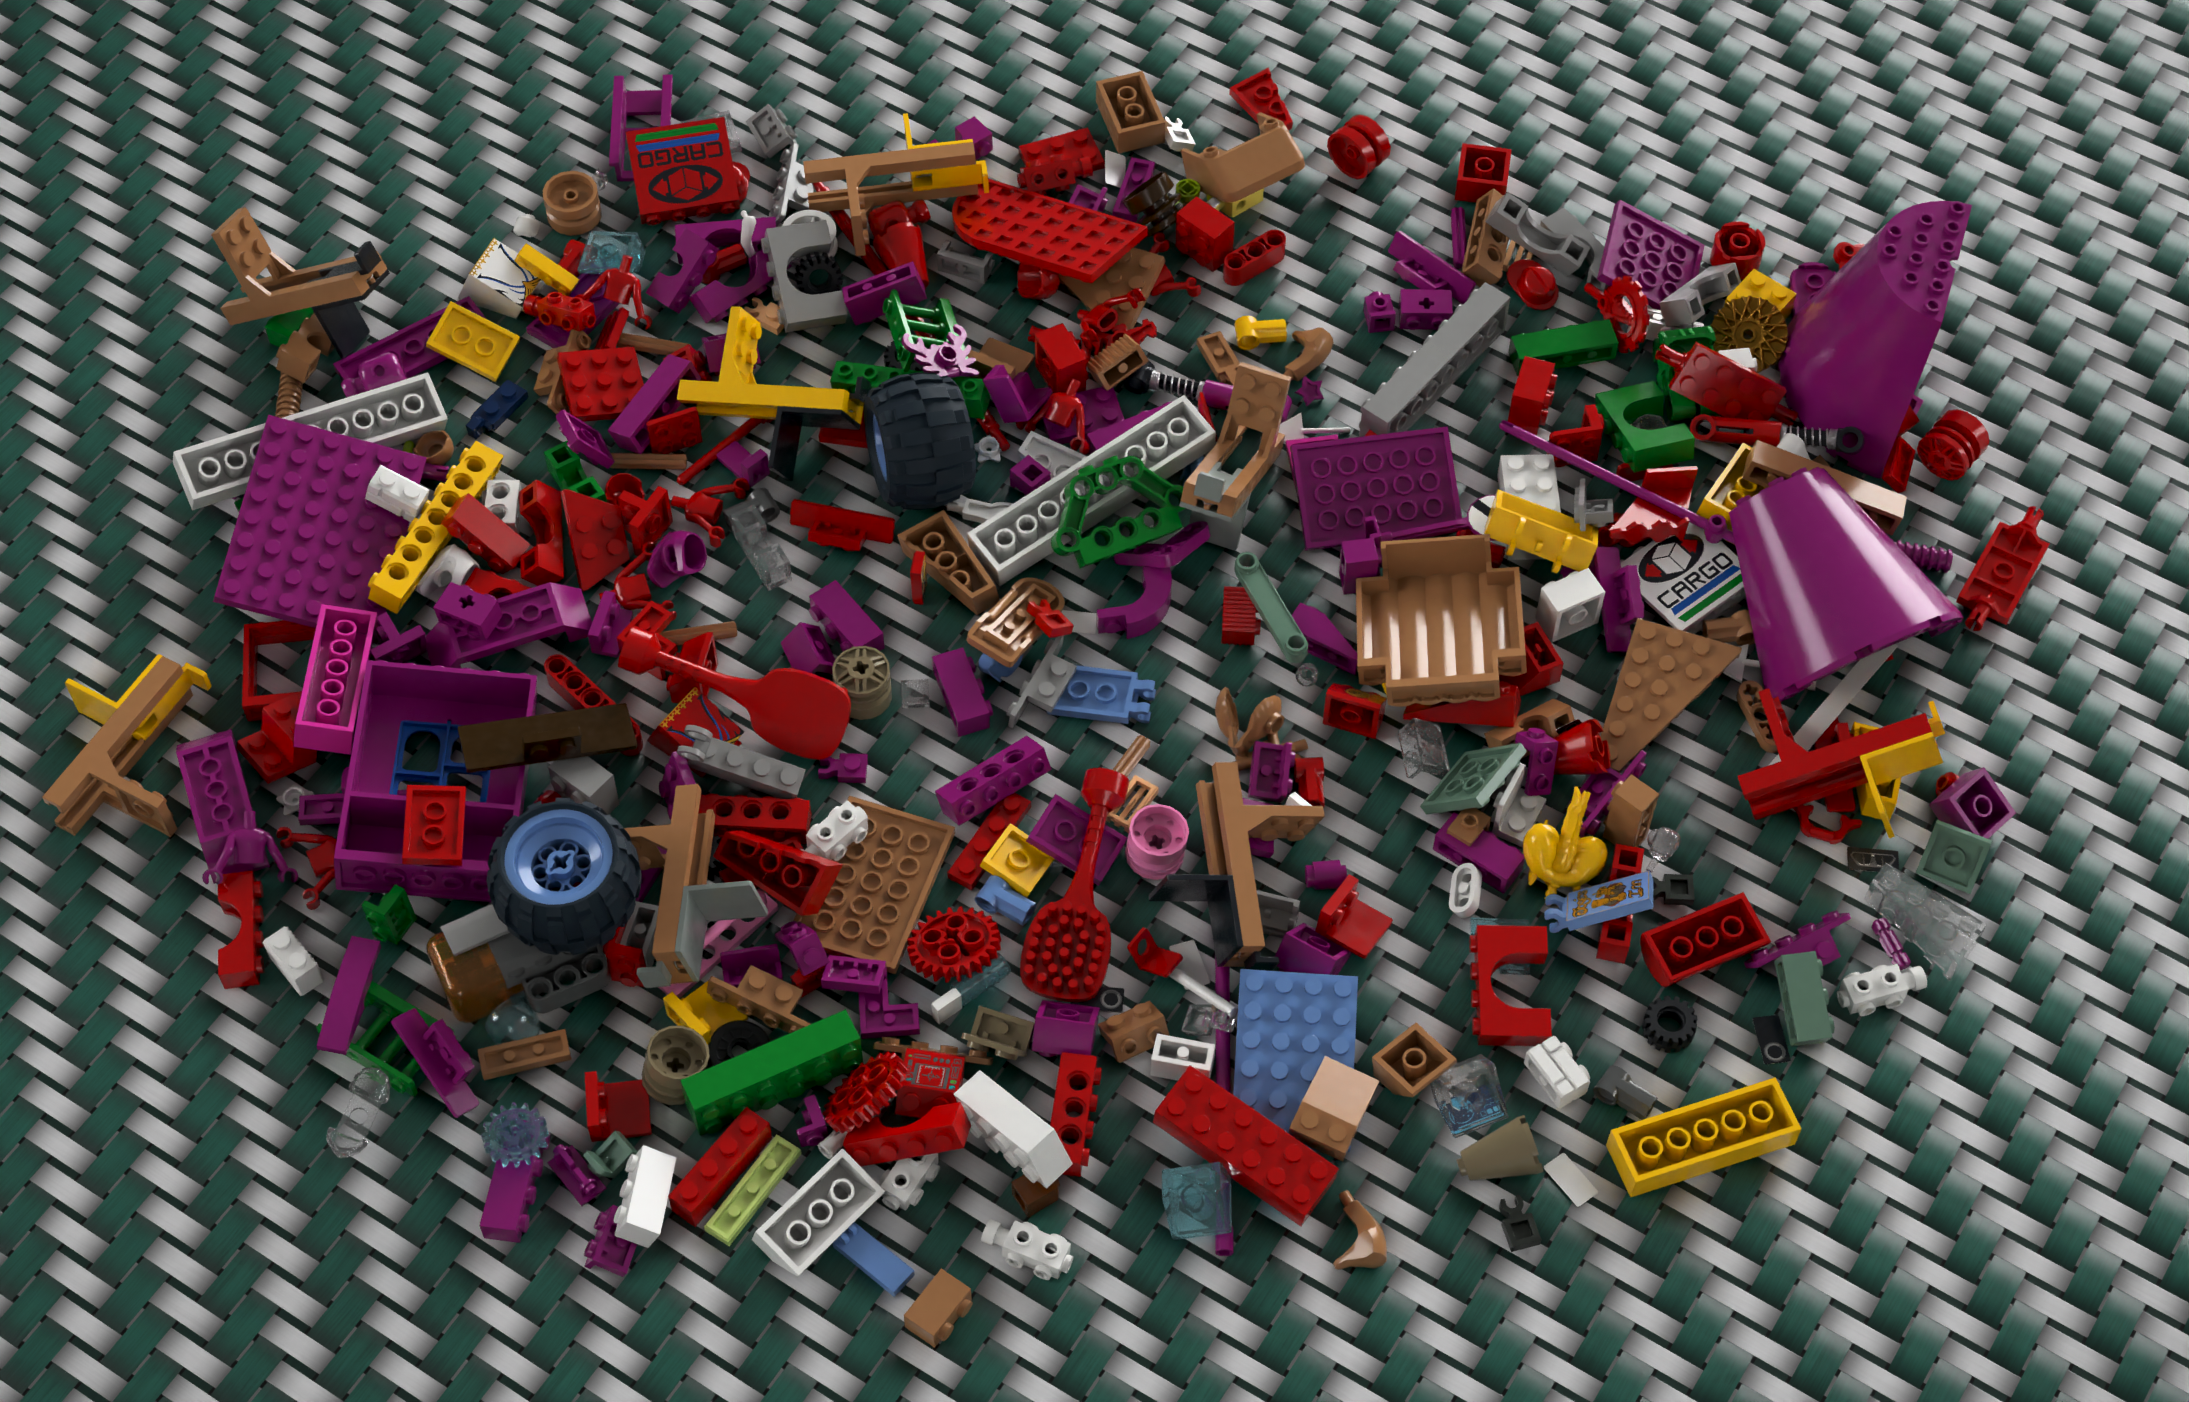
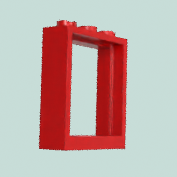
M286 620L244 624L242 708L248 721L262 720L263 707L297 693L290 692L257 696L258 645L314 640L316 628Z

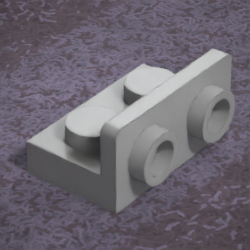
M767 104L750 117L746 123L764 153L771 158L788 144L797 143L795 138L798 136L790 125L787 126L785 124L787 118L780 109L775 111Z

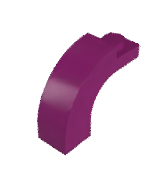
M1142 567L1143 595L1134 603L1126 606L1097 609L1096 626L1098 634L1116 633L1125 630L1126 638L1129 639L1143 635L1155 628L1163 620L1170 607L1172 588L1170 567Z

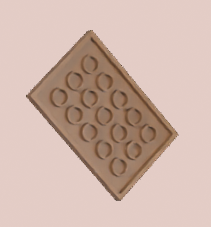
M849 796L848 801L855 807H861L867 814L868 833L860 843L852 842L846 847L845 855L840 860L835 861L843 864L819 913L805 916L796 913L793 921H800L814 930L827 954L886 961L887 972L896 974L908 946L907 939L912 936L911 930H914L953 840L955 827Z

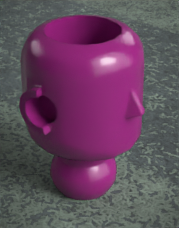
M388 352L363 362L358 368L359 377L354 379L346 378L342 381L341 386L347 398L408 378L396 354Z

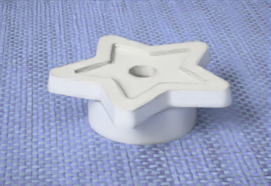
M987 435L979 443L974 444L975 451L979 453V463L986 460L1000 462V452L1002 450L999 448V443L994 437Z
M293 784L284 791L283 795L278 796L276 800L284 805L283 814L287 817L296 811L299 812V796L313 795V792L303 791L296 784Z

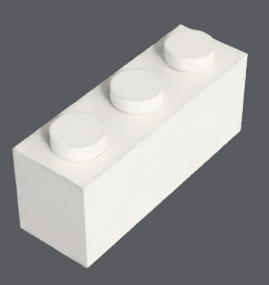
M644 1145L636 1155L631 1154L625 1171L629 1172L628 1178L624 1181L620 1190V1197L623 1198L622 1205L618 1207L614 1217V1223H617L616 1237L647 1248L657 1239L661 1233L677 1157Z

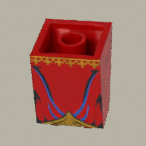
M694 687L647 739L651 745L671 757L672 752H676L679 746L693 747L695 739L684 733L686 725L705 728L713 734V738L737 746L742 744L738 739L744 731ZM690 768L691 771H693L702 778L706 774L704 772Z

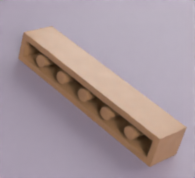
M1756 440L1747 456L1742 479L1767 488L1769 487V482L1779 477H1783L1784 480L1792 477L1791 474L1801 468L1806 467L1807 471L1816 467L1824 468L1885 533L1893 535L1902 521L1907 496Z

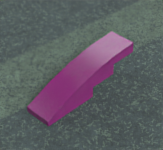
M351 936L326 1009L317 1042V1050L343 1055L347 1054L364 1011V999L373 979L372 970L381 949L380 941Z

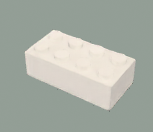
M1552 454L1500 456L1497 473L1499 490L1561 513L1554 456ZM1515 548L1512 556L1507 555L1508 560L1544 559L1518 548Z
M979 1070L954 1093L956 1100L961 1102L971 1123L970 1132L977 1138L984 1137L986 1144L995 1153L1001 1151L1006 1161L1012 1167H1021L1023 1174L1032 1183L1038 1181L1045 1188H1048L1073 1164L1055 1129Z

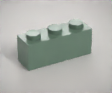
M1816 951L1781 955L1774 962L1790 1046L1825 1043L1833 1038L1832 1034L1835 1027L1833 1018L1828 1016L1826 1006L1829 1003L1828 991L1822 986V961L1817 959Z

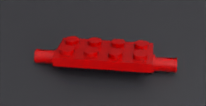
M1698 342L1687 353L1683 352L1681 354L1665 344L1660 345L1661 351H1656L1655 359L1674 367L1675 375L1668 385L1671 390L1724 417L1767 421L1772 417L1788 425V427L1793 425V422L1790 420L1795 421L1798 413L1779 404L1787 392L1784 386Z
M2029 507L2022 521L2010 526L2000 521L1956 600L1957 603L1972 609L1965 621L1969 629H1971L1976 621L1973 631H1980L1987 617L2007 625L2050 543L2041 540L2037 535L2036 528L2044 517V513L2040 508L2035 516H2033L2036 507Z

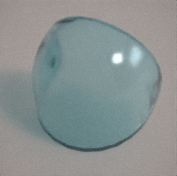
M517 996L497 1006L489 1015L485 1028L491 1039L498 1045L537 1036L540 1031V1022L537 1013L532 1009L529 1001L523 996Z

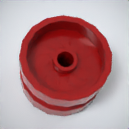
M1361 114L1353 116L1343 127L1337 129L1331 134L1327 142L1328 152L1334 164L1341 172L1357 180L1365 178L1375 167L1383 163L1389 157L1391 150L1389 139L1384 130L1376 121Z

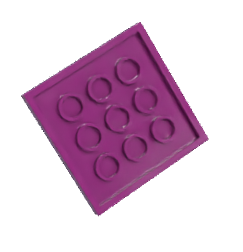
M1619 200L1614 205L1597 280L1612 286V280L1621 277V280H1623V276H1631L1633 282L1638 281L1641 284L1642 292L1647 296L1649 306L1653 309L1661 310L1659 303L1699 274L1705 245Z

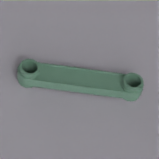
M1251 552L1239 554L1235 560L1234 567L1236 577L1241 582L1286 660L1291 663L1302 662L1308 652L1306 638L1256 555Z

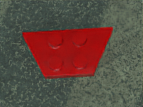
M564 489L561 491L579 588L582 592H585L630 559L621 510L619 506Z

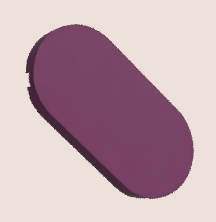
M1806 262L1799 265L1795 271L1793 270L1789 279V289L1797 294L1792 308V318L1836 274L1835 271L1832 272L1828 269L1829 266L1819 262Z

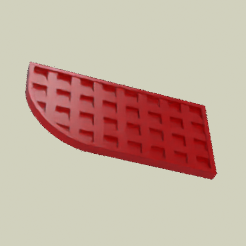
M988 179L989 193H984L983 184H978V194L958 196L952 208L953 225L956 233L965 242L977 249L986 250L999 256H1005L1018 260L1021 263L1034 265L1041 269L1050 270L1091 284L1148 235V228L1145 225Z

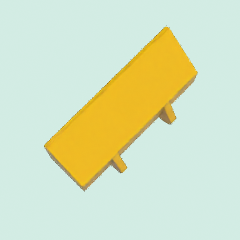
M1499 489L1497 490L1485 525L1484 534H1490L1491 539L1507 544L1506 555L1512 556L1515 548L1550 560L1553 562L1551 572L1556 574L1559 572L1561 565L1579 572L1589 567L1598 547V527L1586 524V531H1580V523H1574L1573 517Z

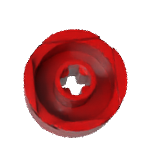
M1735 221L1724 224L1721 230L1715 234L1710 254V263L1712 266L1736 263L1740 280H1742L1753 269L1758 271L1765 248V237L1759 229L1755 231L1750 228V224Z

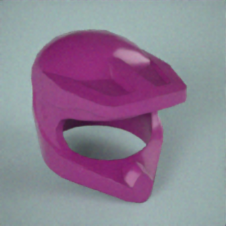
M682 530L666 534L653 550L648 563L647 572L650 580L659 588H665L681 576L701 571L707 560V552L703 540L696 533Z

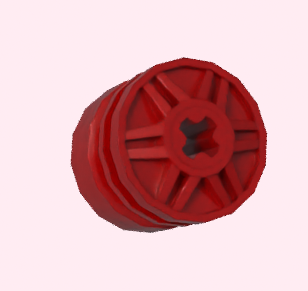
M1958 409L1948 410L1919 441L1917 446L1918 456L1931 473L1943 479L1958 480L1964 476L1974 461L1987 449L1990 442L1989 435L1984 425L1973 415Z

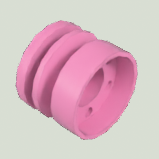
M1155 804L1138 810L1133 816L1129 828L1125 856L1128 865L1135 873L1143 878L1159 880L1163 879L1166 875L1175 874L1183 862L1189 835L1188 824L1182 814L1170 806Z

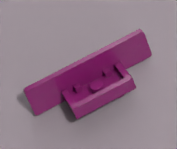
M1402 231L1395 233L1388 252L1399 259L1393 270L1404 281L1410 282L1419 289L1451 290L1452 297L1462 304L1468 300L1476 285L1473 280Z
M1597 547L1594 553V563L1597 581L1605 591L1601 611L1607 651L1609 653H1627L1631 640L1630 625L1635 623L1637 618H1644V604L1641 598L1640 577L1638 576L1637 565H1627L1621 568L1619 549L1617 547Z
M1641 750L1622 775L1609 768L1606 769L1608 772L1605 774H1591L1579 789L1581 794L1584 790L1591 793L1584 814L1588 818L1581 826L1580 838L1587 837L1589 834L1594 836L1602 823L1600 820L1604 815L1607 816L1609 814L1607 807L1613 799L1611 792L1619 781L1625 782L1631 774L1638 779L1642 776L1647 767V764L1644 763L1647 754L1645 751Z
M1837 910L1829 912L1821 917L1823 921L1820 923L1804 925L1798 929L1799 934L1793 937L1790 935L1784 936L1774 942L1776 946L1770 949L1762 948L1751 954L1752 958L1744 962L1745 967L1759 968L1779 958L1781 955L1816 951L1817 959H1820L1824 966L1841 957L1829 930L1850 920L1851 916L1849 913H1838Z
M415 1008L393 1018L391 1021L392 1026L452 1115L458 1118L475 1109L479 1105V1101L464 1080L475 1066L470 1055L463 1050L455 1038L453 1030L446 1025L444 1020L440 1019L428 1027Z

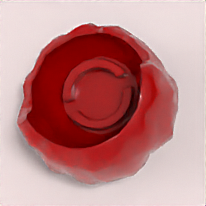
M1020 262L1017 279L1018 291L1023 298L1045 300L1057 292L1058 285L1060 284L1059 273Z

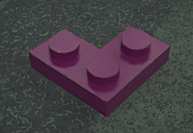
M887 979L883 980L880 994L858 992L861 1039L920 1034L918 1003L889 1005Z

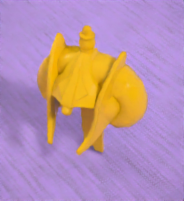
M1578 786L1574 787L1572 800L1567 808V814L1560 835L1553 826L1548 825L1549 820L1546 819L1544 823L1533 825L1527 831L1523 840V855L1529 867L1528 884L1532 885L1538 877L1548 886L1545 892L1546 896L1557 894L1556 891L1560 886L1571 887L1572 891L1580 890L1581 885L1599 875L1607 861V847L1601 839L1593 836L1583 838L1579 836L1580 828L1583 825L1582 819L1591 793L1584 790L1581 794Z

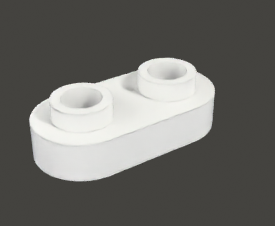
M1472 863L1460 865L1452 875L1449 908L1460 918H1467L1473 915L1480 903L1482 873Z

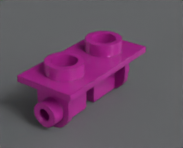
M560 1144L554 1148V1158L548 1161L547 1164L581 1206L607 1189L601 1180L589 1170L588 1164L573 1145L564 1147L563 1144Z

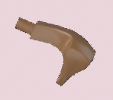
M1318 327L1312 330H1296L1293 332V339L1302 344L1305 349L1297 359L1285 366L1286 372L1283 375L1292 377L1291 380L1299 381L1325 361L1331 352L1334 342L1330 333L1324 328Z
M1348 1190L1341 1192L1339 1199L1345 1207L1343 1211L1357 1227L1358 1237L1353 1245L1334 1261L1335 1269L1341 1270L1348 1267L1374 1269L1383 1266L1387 1261V1245L1382 1227L1358 1200L1353 1199Z

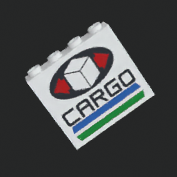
M1690 522L1683 541L1675 535L1669 536L1662 542H1655L1652 539L1645 547H1638L1632 556L1626 560H1620L1621 568L1627 565H1637L1638 576L1640 577L1641 598L1674 629L1695 634L1702 629L1703 620L1718 618L1746 598L1738 556L1722 541L1716 544L1708 542L1704 529Z

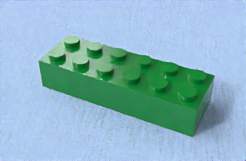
M845 1009L680 1080L686 1107L699 1135L702 1136L706 1133L712 1134L719 1131L723 1126L733 1122L746 1107L753 1112L761 1109L768 1110L784 1099L798 1097L807 1089L826 1085L833 1078L842 1074H850L851 1070H856L860 1063L863 1062L861 1039Z

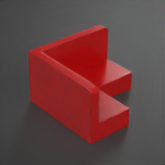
M651 600L616 637L620 653L631 628L637 626L655 633L662 651L674 655L678 651L677 645L660 635L673 620V614ZM655 667L653 670L648 671V673L661 681L666 677L665 670Z

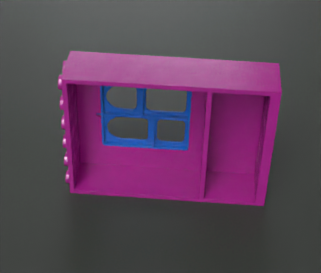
M367 660L334 854L337 890L386 894L396 884L404 888L407 895L491 902L486 880L489 870V855L496 837H502L504 825L514 815L519 817L523 814L529 765L467 773L465 763L451 761V750L454 742L459 738V726L535 716L537 708V675ZM426 731L438 737L440 752L436 771L425 772L402 768L405 743L412 734ZM451 773L481 776L483 782L480 802L466 801L462 866L402 864L406 796L397 795L399 783L402 781L432 783L435 786H446L448 775Z

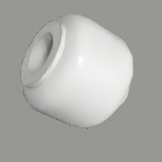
M525 214V216L517 217L513 232L518 236L535 237L539 231L540 223L533 215Z

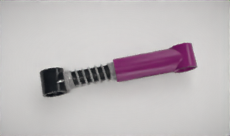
M1150 361L1125 378L1123 382L1124 387L1134 394H1145L1150 389L1156 391L1163 389L1165 393L1170 391L1172 395L1177 393L1178 396L1184 394L1186 397L1191 396L1192 400L1196 398L1198 401L1199 393L1203 392L1209 407L1228 411L1233 390L1232 385L1208 379L1205 382L1200 381L1196 383L1194 379L1193 381H1188V378L1186 380L1181 379V376L1176 378L1174 374L1172 376H1168V373L1163 375L1162 371L1155 370V366ZM1288 395L1281 423L1286 421L1292 405V399Z

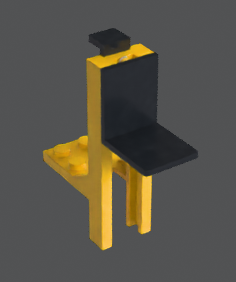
M731 306L719 381L680 380L677 400L681 403L697 404L698 415L774 419L775 426L768 468L786 481H793L801 427L860 430L864 401L869 390H871V383L866 378L858 376L855 394L849 393L845 389L757 384L753 375V367L758 358L756 349L762 334L761 323L742 307Z

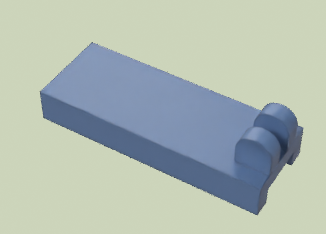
M855 1222L833 1242V1248L893 1297L915 1276L914 1270Z

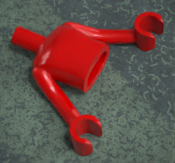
M1158 232L1154 235V245L1149 252L1157 254L1158 251L1165 252L1169 249V241H1164L1165 236L1163 233ZM1164 264L1150 295L1157 296L1166 291L1186 289L1189 296L1196 297L1201 294V286H1195L1197 282L1194 277H1189L1186 282L1174 283L1171 272Z
M623 255L619 269H607L584 294L575 296L590 302L589 299L606 282L604 298L629 305L631 294H633L637 313L635 326H639L641 318L647 322L646 330L652 326V318L644 314L640 280L629 272L633 260L631 256Z
M1139 288L1129 291L1126 295L1107 299L1090 311L1083 309L1078 311L1077 317L1081 319L1079 326L1083 331L1080 334V338L1087 349L1092 347V342L1100 341L1095 331L1107 332L1116 325L1119 317L1117 311L1112 308L1114 305L1130 302L1131 306L1136 309L1138 302L1146 301Z
M1071 379L1066 393L1054 392L1051 394L1046 404L1029 421L1016 422L1017 428L1022 430L1025 427L1026 432H1034L1036 423L1044 417L1049 422L1069 429L1076 415L1077 437L1071 440L1070 447L1074 451H1077L1079 448L1080 453L1087 454L1090 451V444L1085 441L1084 408L1081 401L1076 397L1081 382Z
M738 478L733 484L702 489L694 493L689 499L673 496L671 506L685 509V519L705 529L709 533L710 545L718 548L721 546V539L725 538L724 530L720 526L713 527L711 524L715 525L719 520L723 509V500L710 496L734 492L737 498L744 499L746 497L745 490H749V483L745 478Z
M648 541L644 543L642 547L643 552L617 575L614 581V590H610V592H615L616 600L626 610L643 609L649 603L648 600H652L645 574L628 576L642 563L650 561L652 553L648 552L653 551L656 547L653 542ZM599 593L600 600L602 598L603 593ZM666 600L662 604L656 603L666 610L674 608V604L670 600ZM671 611L673 620H675L677 613L676 611Z
M280 827L276 832L277 838L288 836V838L280 842L282 848H289L294 842L321 844L307 850L306 854L316 878L323 875L324 877L314 888H308L302 894L303 899L315 898L306 904L309 910H315L321 903L319 894L335 879L334 854L337 839L329 835L292 833L290 828Z

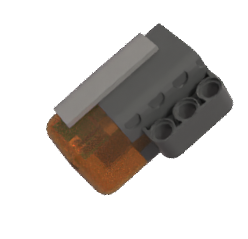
M556 887L553 888L551 891L558 892L561 888ZM492 904L441 926L442 932L432 936L426 947L433 971L453 1015L458 1021L466 1024L475 1022L526 998L535 1012L548 1013L606 987L611 979L607 959L599 944L587 948V953L577 955L571 954L570 951L559 952L558 956L543 953L535 945L531 947L525 945L508 931L507 925L499 920ZM594 969H602L598 973H590ZM567 981H575L571 985H563ZM540 993H547L544 997H536Z

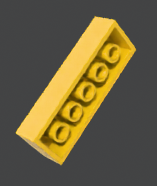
M1775 1077L1612 1129L1606 1147L1631 1198L1795 1145L1801 1132V1127Z

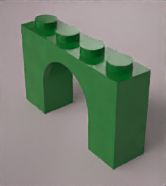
M1655 381L1595 394V405L1598 414H1602L1604 418L1603 431L1610 436L1614 448H1618L1622 454L1623 461L1629 464L1633 472L1694 459L1695 437L1685 423L1653 430L1640 429L1630 425L1638 421L1663 416L1664 394Z

